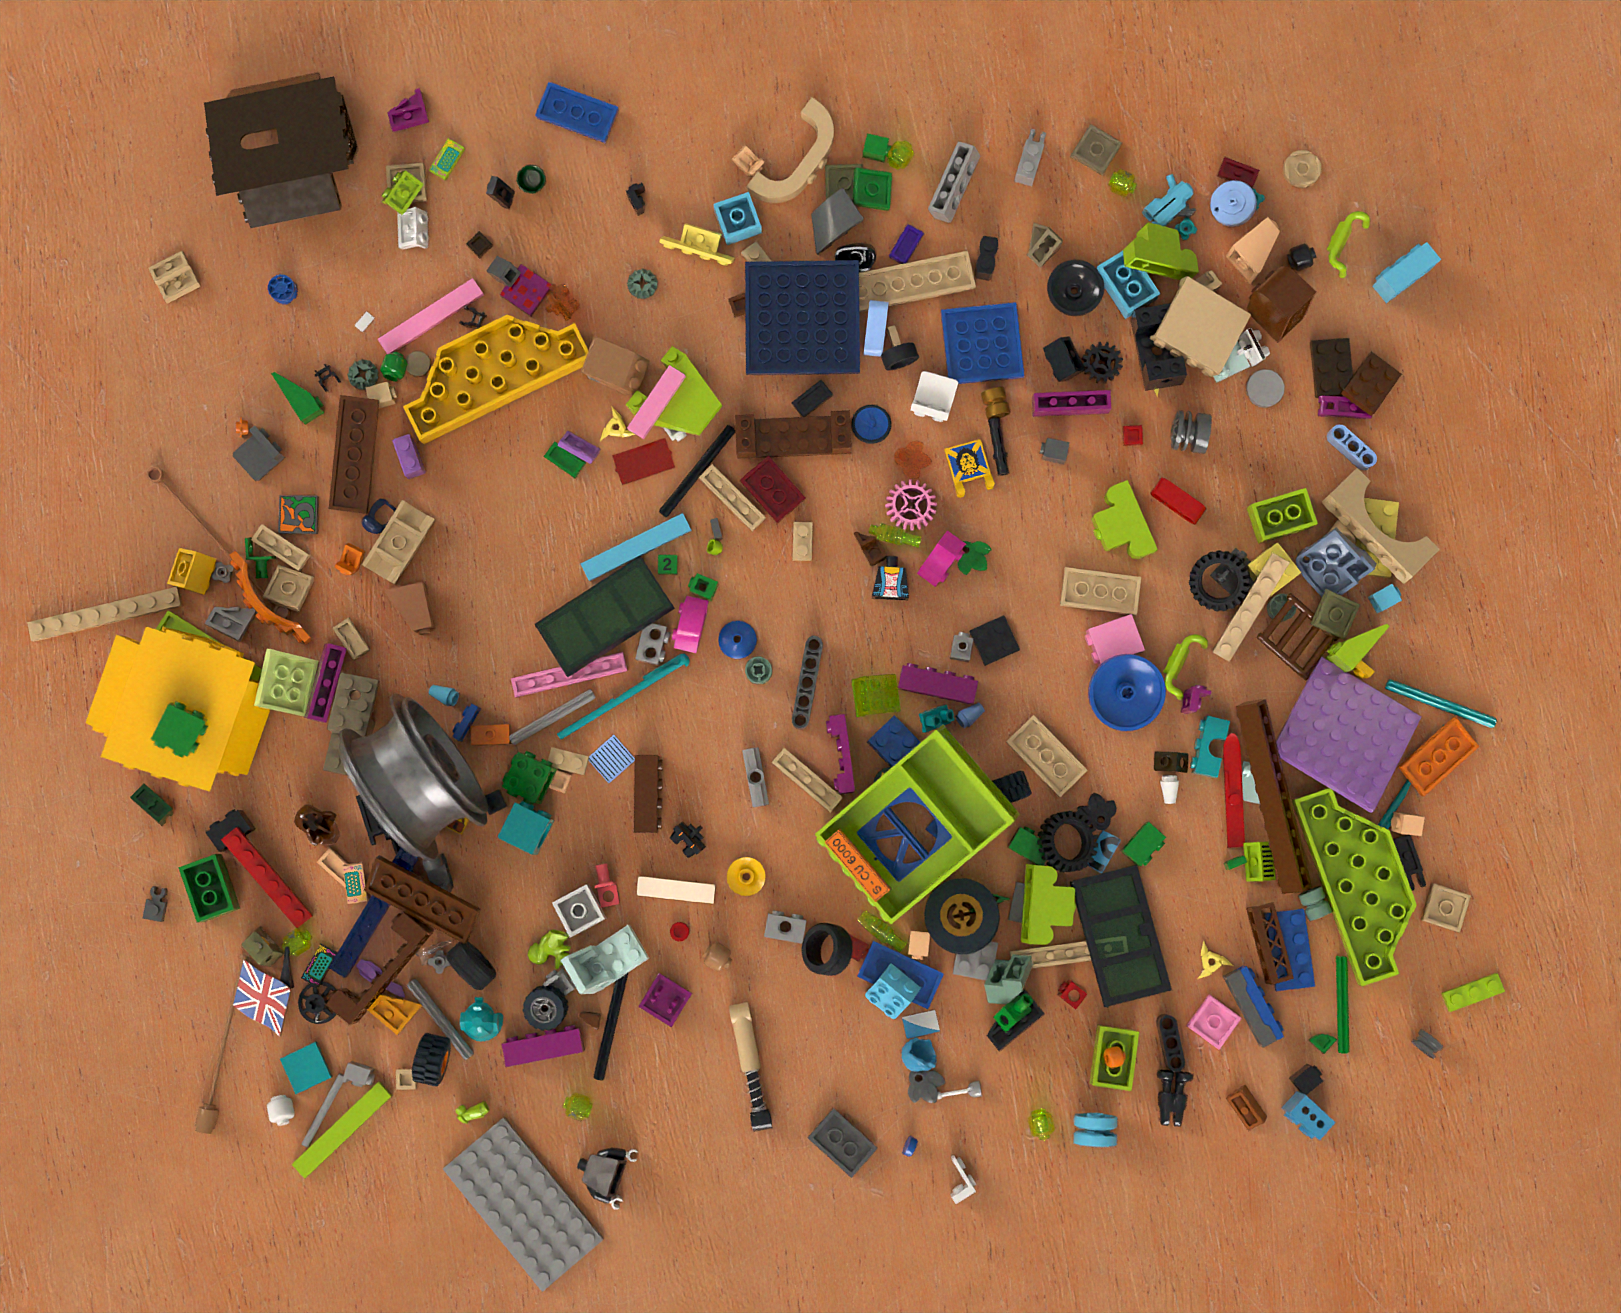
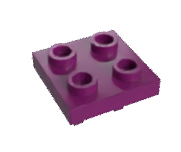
M659 973L638 1007L672 1027L692 993Z

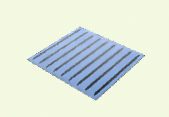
M613 735L589 756L588 761L610 783L632 764L635 758Z

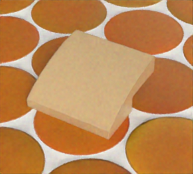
M182 251L148 268L167 304L201 287Z

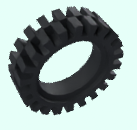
M1217 550L1216 552L1212 551L1203 555L1195 563L1189 576L1190 591L1194 595L1193 598L1208 610L1227 611V609L1235 608L1246 597L1250 587V572H1248L1247 565L1236 554H1231L1229 551ZM1213 564H1226L1237 574V588L1228 597L1215 598L1210 596L1203 588V572Z
M1073 811L1059 812L1050 815V818L1044 820L1046 824H1041L1040 826L1043 831L1038 832V836L1042 837L1041 840H1037V845L1042 844V848L1038 849L1039 853L1044 852L1045 855L1042 856L1043 861L1048 860L1046 864L1053 866L1056 871L1074 872L1083 870V868L1089 866L1088 863L1093 862L1094 858L1091 856L1097 854V851L1093 849L1098 847L1099 843H1094V839H1098V834L1093 835L1092 832L1096 831L1095 826H1089L1092 822L1085 820L1086 816L1084 814L1080 815L1079 812ZM1063 824L1073 826L1081 837L1080 852L1071 860L1063 858L1056 850L1054 843L1055 833Z

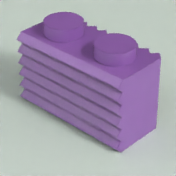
M409 434L393 439L392 441L404 476L411 479L425 474L426 471L420 459L419 450L414 442L415 439Z

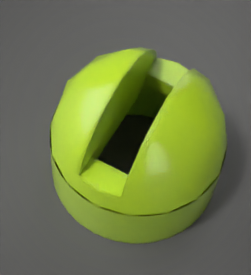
M711 539L707 544L708 554L718 555L723 550V545L718 540Z

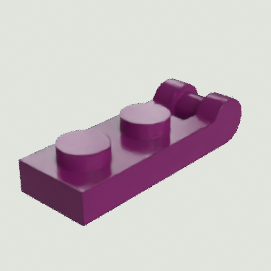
M1319 396L1318 403H1320L1318 416L1372 418V416L1346 397ZM1328 403L1333 404V409H1328Z

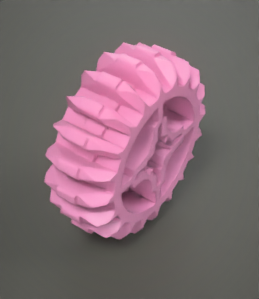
M909 479L908 485L901 481L902 488L896 484L894 486L896 491H889L893 497H886V500L891 503L885 504V508L891 509L887 511L888 516L894 515L890 519L891 522H894L896 519L898 520L896 527H899L902 523L904 524L903 530H906L907 525L910 526V531L914 530V525L920 530V523L924 526L928 525L925 519L933 520L930 514H935L936 510L931 507H936L937 503L931 501L936 497L935 495L929 496L932 492L931 488L927 491L924 490L926 488L925 483L922 487H919V480L916 481L915 485H912V480ZM915 491L920 495H917L916 497H910L905 492ZM900 495L904 506L897 512L895 501ZM925 499L927 510L922 515L918 505ZM909 501L915 503L914 509L907 508ZM910 513L918 519L909 520L903 518L902 516Z

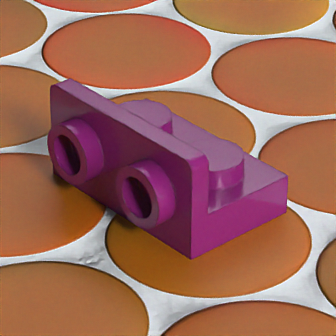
M1201 685L1191 686L1190 689L1184 690L1181 713L1191 714L1197 712L1202 703V698L1199 697L1209 696L1212 691L1206 690L1207 687Z

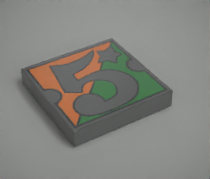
M279 495L278 533L318 534L319 496Z

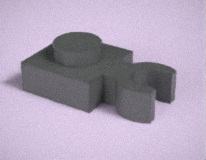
M152 886L150 890L152 900L146 899L142 918L164 922L168 902H162V900L167 895V888H162L161 894L158 895L156 893L157 887Z

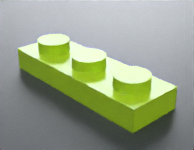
M1494 973L1441 994L1448 1011L1452 1012L1501 994L1505 990L1498 973Z

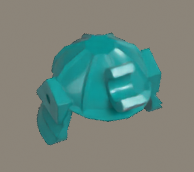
M475 997V1002L467 1008L466 1012H462L460 1015L461 1030L475 1041H488L494 1038L500 1032L503 1025V1014L494 1013L492 1007L483 1002V997Z

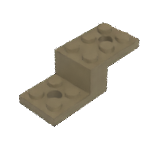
M340 673L327 727L332 734L323 767L324 771L348 775L339 752L341 730L349 728L362 737L373 734L375 722L371 719L380 683L379 680ZM360 691L361 697L356 701L352 700V692Z

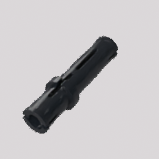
M992 418L988 420L994 450L993 460L996 462L997 475L1004 476L1010 474L1007 464L1008 453L1005 452L1000 418Z

